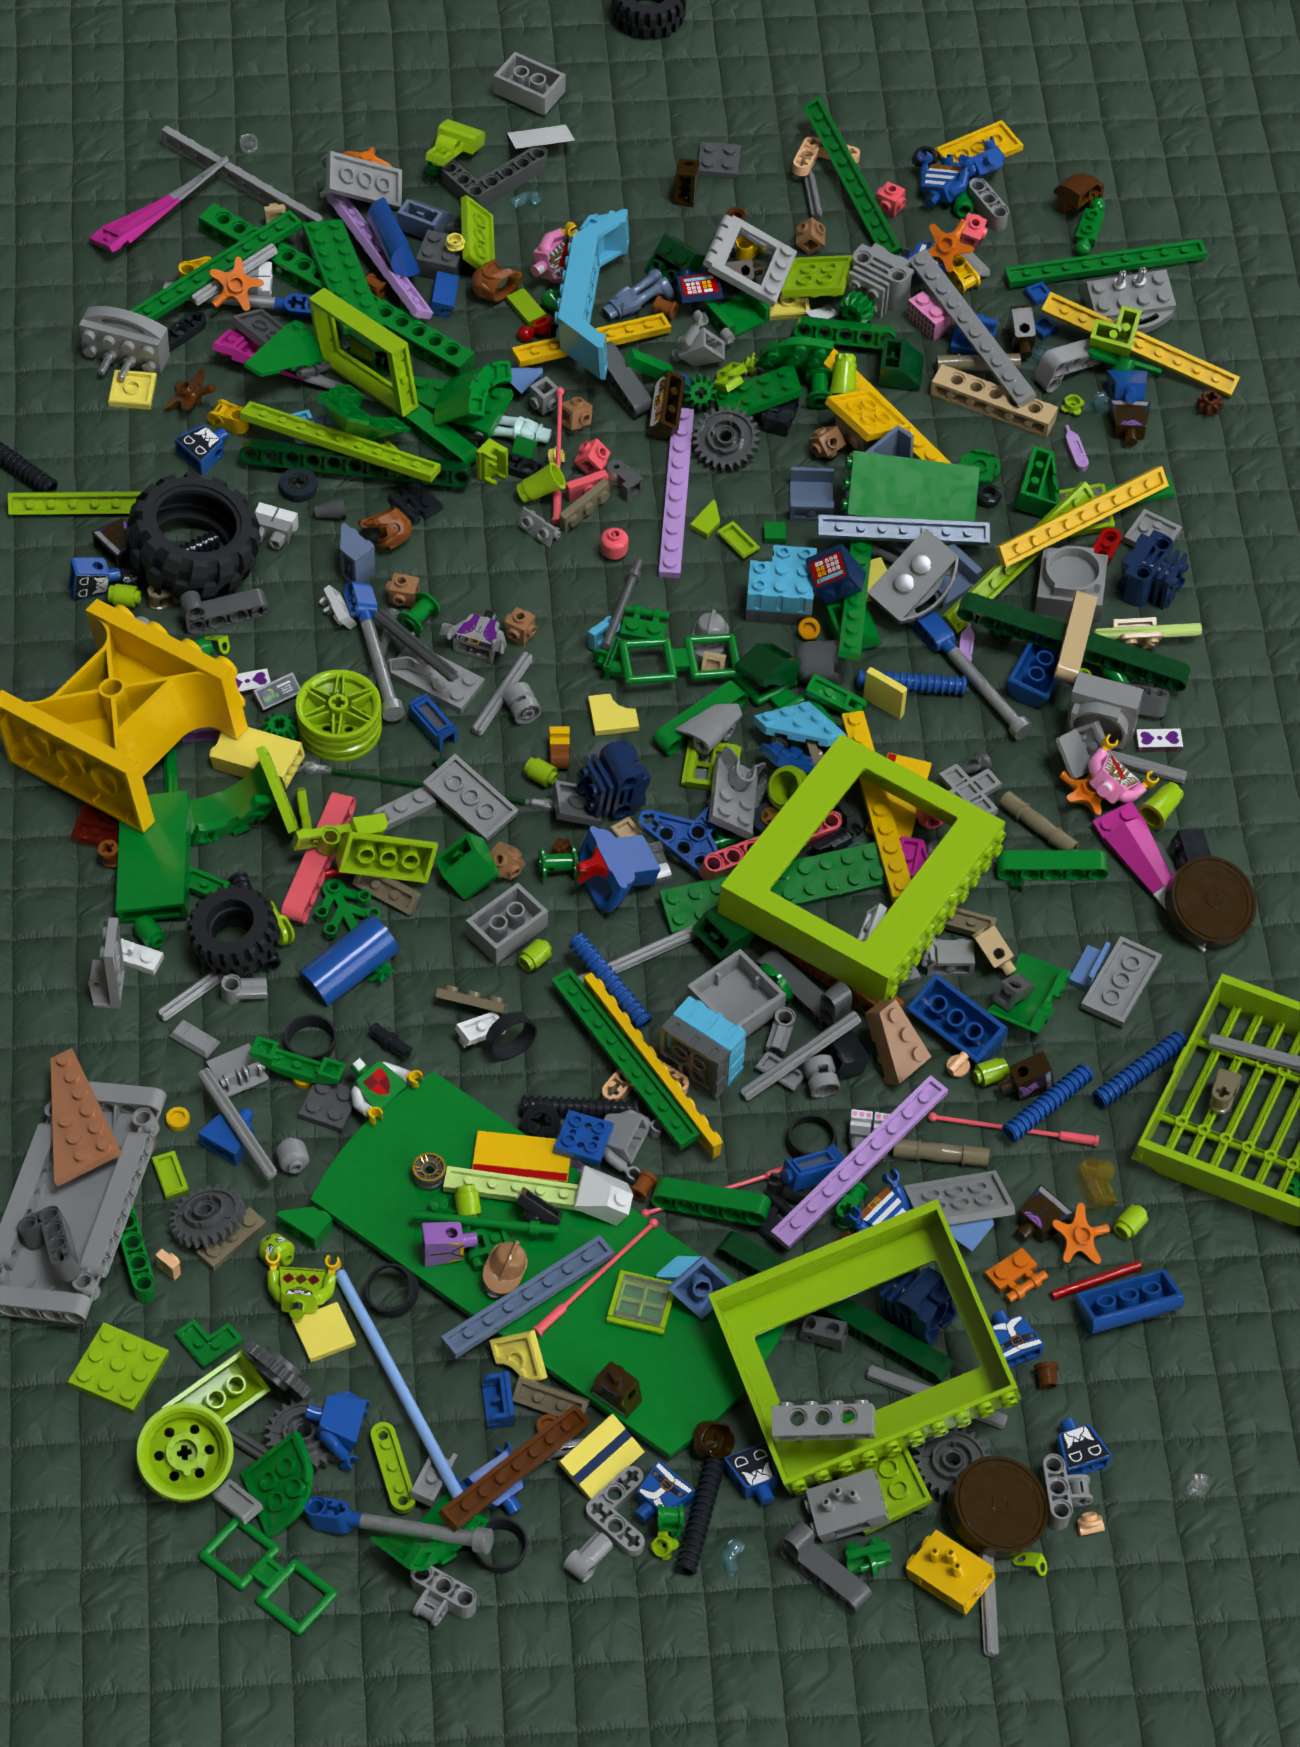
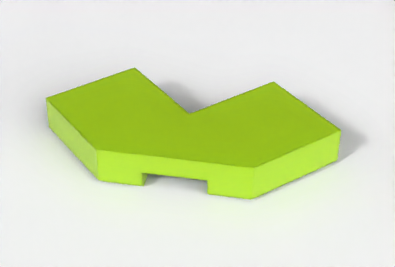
M731 362L720 369L716 374L717 379L714 381L715 389L728 393L744 383L740 375L747 371L745 364Z
M300 787L296 789L301 828L312 829L305 787Z

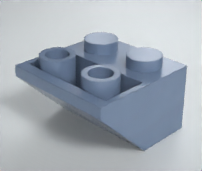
M406 199L397 212L398 224L403 232L424 239L427 230L442 232L453 217V213L418 200Z
M346 523L341 525V576L347 581L364 583L375 575V548L369 540H365L355 528L349 527Z

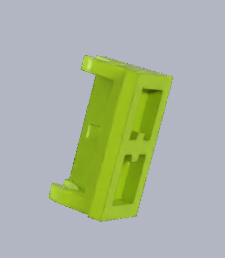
M489 438L476 451L477 479L483 480L492 486H497V481L493 480L492 476H497L502 480L508 477V449Z

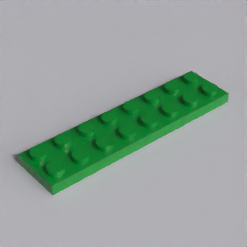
M333 219L302 223L303 234L324 287L384 327V322L343 220ZM338 321L343 335L350 334L351 329Z

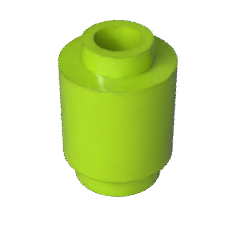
M117 583L110 585L108 602L113 603V605L120 604L135 608L136 604H140L141 591H138L137 586Z
M531 757L524 767V773L527 774V777L544 787L552 785L559 776L555 766L540 758L535 759Z
M536 939L520 953L518 962L527 972L536 970L552 956V948L546 940Z
M997 1057L976 1064L973 1071L975 1082L977 1084L980 1083L982 1087L1002 1081L1006 1076H1009V1067L1004 1058L998 1059Z
M475 1184L457 1186L456 1193H454L457 1215L477 1217V1214L482 1212L479 1193L475 1189Z
M1129 1205L1115 1221L1113 1227L1115 1233L1124 1240L1133 1238L1148 1222L1146 1210L1140 1205Z

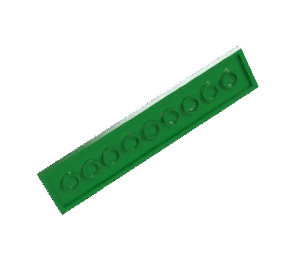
M872 842L793 860L770 891L797 906L885 887L887 882L877 843ZM729 875L714 880H704L660 890L659 897L670 934L691 925L694 926L706 911L718 905L720 887Z

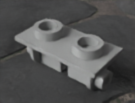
M523 507L517 525L547 547H551L553 539L557 540L560 538V529L554 527L549 522L546 523L534 510L530 511Z

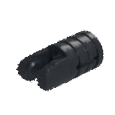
M843 827L813 843L812 849L815 851L813 856L852 846L853 839L849 831Z

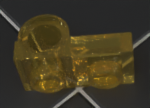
M1088 1158L1079 1164L1083 1180L1087 1183L1091 1192V1198L1095 1204L1113 1207L1118 1203L1109 1183L1115 1173L1113 1163L1107 1160Z

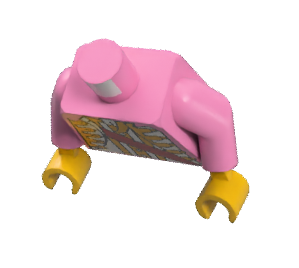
M568 222L565 225V229L559 228L543 236L539 246L533 252L536 262L530 268L533 276H540L552 283L564 284L563 270H567L565 268L566 256H569L568 243L570 241L568 235L573 237V234L579 232L577 229L570 231L576 227L575 223Z
M1109 734L1101 741L1102 748H1098L1089 761L1088 767L1091 775L1089 783L1097 790L1099 796L1106 798L1112 804L1118 801L1124 803L1134 802L1147 791L1146 788H1153L1159 781V778L1155 781L1150 780L1149 777L1153 773V771H1150L1144 777L1143 783H1140L1139 779L1110 753H1107V751H1110L1118 744V739L1113 744L1109 743L1108 738L1111 736Z

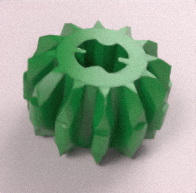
M853 290L842 298L839 310L843 312L841 316L845 317L847 321L867 323L873 318L872 316L876 308L872 306L873 301L867 298L868 295L864 296L861 291L857 293Z
M700 373L696 375V380L690 375L689 380L691 382L687 383L685 381L684 386L687 389H684L683 394L686 396H684L683 401L689 402L688 406L690 408L696 405L697 410H701L702 404L708 408L709 404L707 401H715L711 394H717V390L711 389L715 386V382H709L710 377L707 375L702 379ZM700 387L703 390V392L699 393L698 396L697 394H695V391H698Z
M283 711L280 715L273 712L272 717L266 716L265 722L261 725V731L295 740L299 735L297 721L293 719L291 714L285 716Z

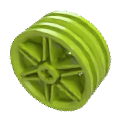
M329 670L313 676L300 688L296 697L298 736L302 745L311 754L328 761H350L365 755L377 744L382 732L381 698L378 689L367 677L349 670Z
M178 1403L167 1406L155 1413L147 1421L140 1433L136 1446V1464L139 1474L144 1483L154 1493L164 1499L175 1502H191L202 1499L219 1487L231 1468L234 1454L231 1433L225 1422L215 1412L202 1405ZM192 1425H197L199 1427V1432L197 1434H192L190 1432V1427ZM167 1428L174 1430L172 1437L165 1436L164 1431ZM207 1445L214 1447L213 1454L209 1455L205 1452ZM181 1447H186V1451L190 1450L191 1452L187 1456V1460H182V1456H177V1452L181 1451ZM157 1451L163 1452V1460L157 1461L154 1458V1454ZM201 1468L204 1470L202 1478L195 1476L196 1469ZM171 1472H178L179 1479L177 1481L170 1480L169 1475Z

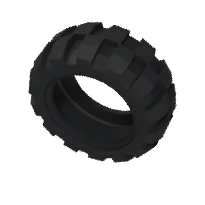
M185 473L181 478H177L173 474L159 479L156 485L150 484L137 496L136 502L131 506L125 532V545L130 555L129 558L139 575L146 574L147 582L159 591L163 587L172 591V596L178 598L185 592L196 591L199 593L201 600L213 599L219 591L225 595L235 589L251 573L255 565L261 540L259 533L260 524L253 507L248 508L247 498L237 489L234 491L228 489L227 482L215 477L212 480L204 479L198 473ZM175 521L201 523L216 531L223 538L226 546L210 552L189 551L170 542L159 528Z

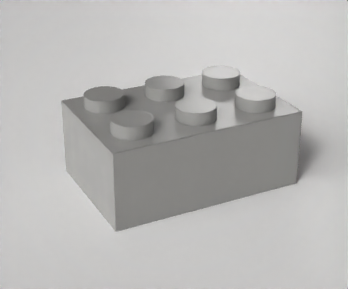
M514 52L494 75L495 94L544 116L565 93L566 74L517 52Z
M516 883L466 920V936L497 965L548 927V910L519 883Z

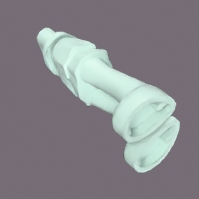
M503 415L498 423L499 426L496 427L492 436L508 437L513 439L514 442L516 435H521L536 440L538 443L548 444L552 429L544 428L543 424L539 425L522 416L511 417ZM478 431L475 433V435L484 436L483 433Z

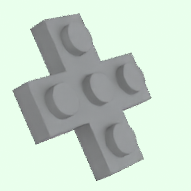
M957 763L939 773L938 779L949 792L992 815L997 814L998 808L987 796L1001 789L1002 783L989 768L972 778Z

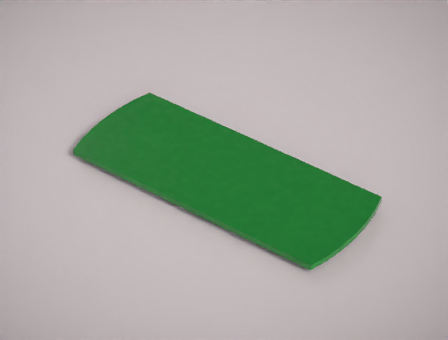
M432 1071L423 1077L424 1080L420 1079L417 1081L419 1084L418 1088H413L410 1085L382 1108V1120L379 1117H375L376 1124L371 1125L368 1120L361 1126L324 1173L310 1198V1202L317 1209L326 1211L335 1222L394 1264L410 1269L418 1281L471 1318L502 1298H492L485 1291L482 1274L488 1258L481 1260L483 1268L476 1271L473 1264L469 1263L467 1257L468 1249L464 1248V1259L461 1261L425 1267L422 1251V1223L436 1222L413 1220L414 1210L434 1212L429 1202L437 1201L440 1203L445 1197L449 1200L447 1208L454 1209L456 1215L457 1209L454 1193L444 1192L443 1186L434 1191H424L415 1185L412 1171L413 1162L419 1155L429 1152L436 1153L444 1159L446 1170L447 1166L472 1169L478 1131L515 1135L525 1134ZM570 1166L568 1183L579 1185L581 1173ZM479 1197L482 1213L477 1214V1217L488 1218L501 1215L503 1220L522 1221L521 1213L524 1207L518 1203ZM631 1207L629 1215L617 1226L581 1211L557 1208L563 1212L559 1223L558 1235L539 1233L538 1236L529 1235V1232L506 1230L509 1242L518 1240L519 1245L525 1250L528 1259L527 1268L517 1287L599 1235L612 1248L615 1256L649 1225L650 1220ZM470 1226L471 1230L478 1229L477 1226ZM657 1226L650 1229L567 1307V1311L543 1332L541 1337H536L547 1373L581 1397L589 1399L592 1405L606 1415L614 1414L627 1430L670 1459L694 1442L695 1429L699 1423L707 1420L718 1422L742 1398L746 1389L714 1309L703 1319H700L675 1296L664 1336L606 1322L621 1270L656 1278L657 1273L677 1256H701ZM478 1240L477 1249L483 1248L482 1240ZM610 1260L494 1335L502 1337L532 1330L534 1325L540 1323L560 1303L564 1304ZM718 1268L733 1283L738 1282L736 1279H734L733 1277L722 1271L720 1268ZM625 1285L623 1296L640 1300L643 1289ZM648 1290L645 1301L663 1305L666 1294ZM621 1300L618 1312L636 1315L639 1304ZM643 1306L641 1317L659 1321L661 1309ZM788 1323L755 1337L765 1365L776 1349ZM610 1361L622 1366L625 1371L639 1381L642 1403L628 1419L590 1393L595 1378Z

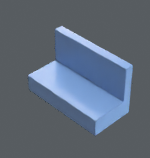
M1106 942L1102 951L1087 945L1069 978L1068 984L1088 992L1108 958L1111 943Z

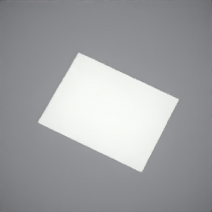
M566 125L507 133L515 149L575 140Z

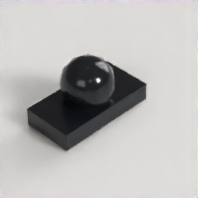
M522 1187L515 1201L524 1207L521 1213L522 1222L535 1220L540 1221L541 1224L545 1221L550 1225H559L563 1212L527 1188Z

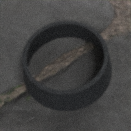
M511 1012L503 1015L491 1025L486 1035V1041L497 1059H511L520 1055L531 1046L537 1035V1027L522 1012ZM525 1022L523 1030L515 1039L503 1045H495L499 1036L506 1029L515 1024Z
M305 1014L289 1023L285 1031V1042L289 1052L322 1062L323 1058H329L334 1050L336 1029L330 1020L321 1015ZM318 1027L330 1035L332 1044L321 1054L307 1056L294 1051L290 1047V1041L293 1035L300 1029Z
M806 1114L795 1119L789 1128L785 1140L786 1149L793 1159L812 1154L799 1149L794 1144L791 1138V1131L803 1123H818L831 1131L834 1136L831 1145L834 1143L837 1147L836 1130L833 1124L827 1118L817 1114Z
M387 1263L378 1266L369 1274L365 1284V1294L371 1307L378 1314L385 1317H398L407 1313L415 1305L419 1295V1284L414 1273L407 1267ZM389 1267H398L409 1278V1294L406 1300L396 1308H379L370 1299L371 1283L380 1271Z
M505 1517L489 1519L484 1528L492 1530L502 1529L514 1533L522 1543L523 1553L513 1563L503 1566L489 1564L478 1553L474 1552L476 1559L484 1569L490 1572H510L517 1568L524 1559L528 1547L527 1534L523 1527L512 1519Z

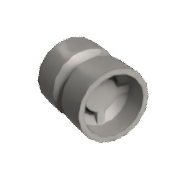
M519 682L513 684L503 694V698L518 724L531 723L540 716L542 709L528 683Z
M830 1055L814 1056L803 1063L812 1097L825 1098L834 1095L840 1090L838 1076L834 1073L835 1065Z

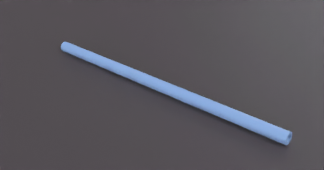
M337 1271L335 1273L337 1275L336 1280L450 1495L454 1499L463 1492L346 1271Z

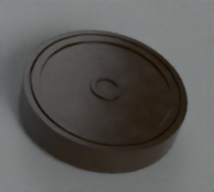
M1201 856L1188 861L1171 876L1165 890V907L1172 925L1185 939L1201 947L1221 948L1232 944L1249 930L1256 916V896L1249 879L1236 865L1220 857Z
M985 1456L970 1463L957 1475L949 1489L947 1503L951 1523L959 1537L980 1554L993 1558L1017 1556L1031 1547L1041 1537L1046 1528L1049 1507L1043 1486L1026 1466L1016 1460L1004 1456Z

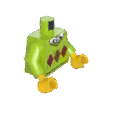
M277 1251V1260L270 1261L267 1252L265 1262L270 1271H267L268 1291L276 1302L281 1303V1310L283 1312H290L289 1314L293 1319L303 1318L304 1313L314 1314L317 1312L319 1305H323L333 1296L337 1278L335 1271L341 1267L339 1257H337L336 1264L330 1265L331 1256H326L325 1263L328 1268V1274H326L325 1269L280 1267L277 1270V1266L280 1263V1253Z

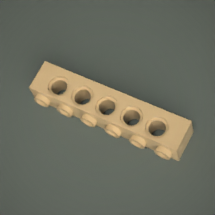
M941 365L932 380L931 396L1047 438L1056 422L1057 406L1033 399L1018 408L1002 386L952 367Z

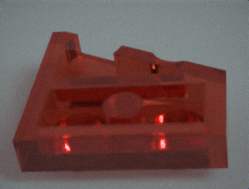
M84 802L72 831L71 840L99 846L102 841L111 839L118 844L119 825L114 821H110L102 812L98 814L91 808L90 804Z

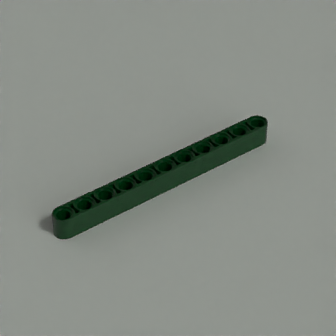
M253 438L244 442L239 453L240 459L244 463L253 465L306 469L316 472L459 488L469 484L473 473L471 465L465 462L424 458L441 464V470L445 472V475L438 474L430 483L388 468H376L370 462L322 446ZM246 449L254 450L255 454L248 453ZM267 451H273L276 456H270ZM288 453L295 454L297 459L289 457ZM309 456H316L318 461L311 460ZM330 458H336L340 463H333ZM357 460L361 465L356 466L351 461ZM463 472L467 477L462 478L457 473Z
M971 592L962 595L957 610V616L963 621L1060 653L1066 623ZM1089 631L1083 661L1173 691H1183L1186 689L1191 668L1187 664Z
M733 1231L727 1234L716 1249V1254L721 1260L749 1277L786 1262ZM849 1298L812 1312V1314L819 1317L847 1322L848 1335L931 1384L938 1385L942 1383L954 1366L952 1360L942 1352Z

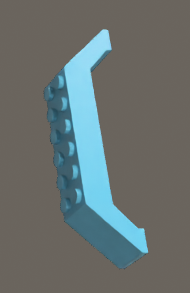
M621 209L573 234L572 243H568L569 256H566L565 268L567 270H563L564 284L560 285V296L562 298H558L557 302L559 312H555V324L559 326L556 329V340H560V349L596 377L603 380L606 379L608 367L606 334L599 333L590 325L600 267L621 254L628 253L630 241L628 209Z

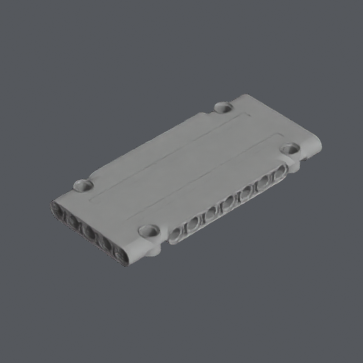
M88 1081L120 1147L122 1155L58 1187L54 1183L52 1101L46 1105V1123H40L36 1128L0 1223V1315L74 1324L85 1323L92 1302L100 1295V1280L109 1273L152 1154L154 1136L158 1134L160 1129L158 1120L167 1098V1094L164 1091L154 1087ZM58 1206L69 1225L80 1265V1274L77 1278L69 1282H64L60 1279L50 1262L46 1244L37 1248H29L17 1229V1224L21 1219L46 1207Z

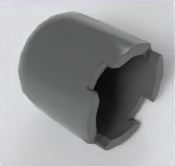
M839 640L810 641L798 646L795 657L801 659L797 674L801 682L809 684L813 674H816L834 684H840L841 660H838L837 657Z

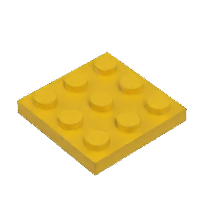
M870 388L828 396L825 402L834 414L845 421V424L856 431L859 437L865 441L883 438L897 425L908 431L911 427L908 422Z

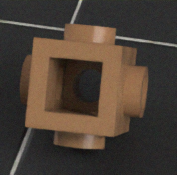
M813 217L805 222H801L797 226L796 245L811 255L825 246L826 228Z
M574 397L571 400L562 402L561 424L570 430H575L591 424L592 405L581 397Z
M838 426L821 427L813 432L814 435L808 439L811 451L817 458L826 457V459H830L838 454L837 451L846 445Z
M394 573L392 580L388 581L386 585L389 603L413 607L416 604L415 594L420 592L419 577Z
M518 607L511 614L509 613L504 620L505 638L523 647L534 636L537 626H535V615Z
M499 841L490 851L500 873L498 878L504 877L512 880L521 873L522 868L526 865L521 858L522 853L514 846Z

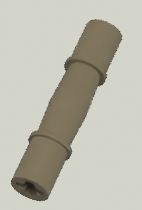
M1020 353L1006 354L1016 368L1020 370ZM960 354L936 355L937 372L941 365L952 367L959 371L989 370L978 354L960 356Z
M1011 791L1003 795L999 805L1012 814L1016 820H1021L1034 832L1048 840V844L1053 845L1058 850L1078 849L1080 844L1078 841L1064 832L1061 827L1057 828L1046 817L1032 809L1029 803L1024 802Z
M901 1139L893 1148V1157L916 1159V1161L925 1159L937 1162L961 1163L962 1166L974 1165L988 1167L990 1148L966 1146V1144L958 1146L945 1143L921 1142L920 1139Z

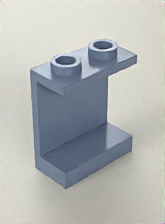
M897 425L866 452L913 458L914 435Z
M791 467L790 520L817 521L818 515H833L834 468Z
M954 543L949 548L959 556L958 570L950 592L939 605L941 608L962 596L982 578L983 570ZM949 575L944 577L939 589L930 598L932 602L935 603L945 591L951 579Z

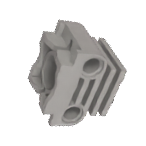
M876 243L871 248L861 244L853 253L852 268L848 273L846 295L853 290L857 293L861 291L864 296L868 295L867 298L873 301L872 306L876 308L874 316L880 319L883 313L887 312V308L891 310L902 309L911 298L910 287L914 270L909 268L910 260L894 255Z

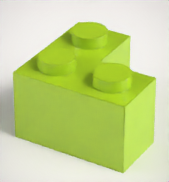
M1122 305L1116 324L1096 319L1089 346L1129 357L1142 310Z

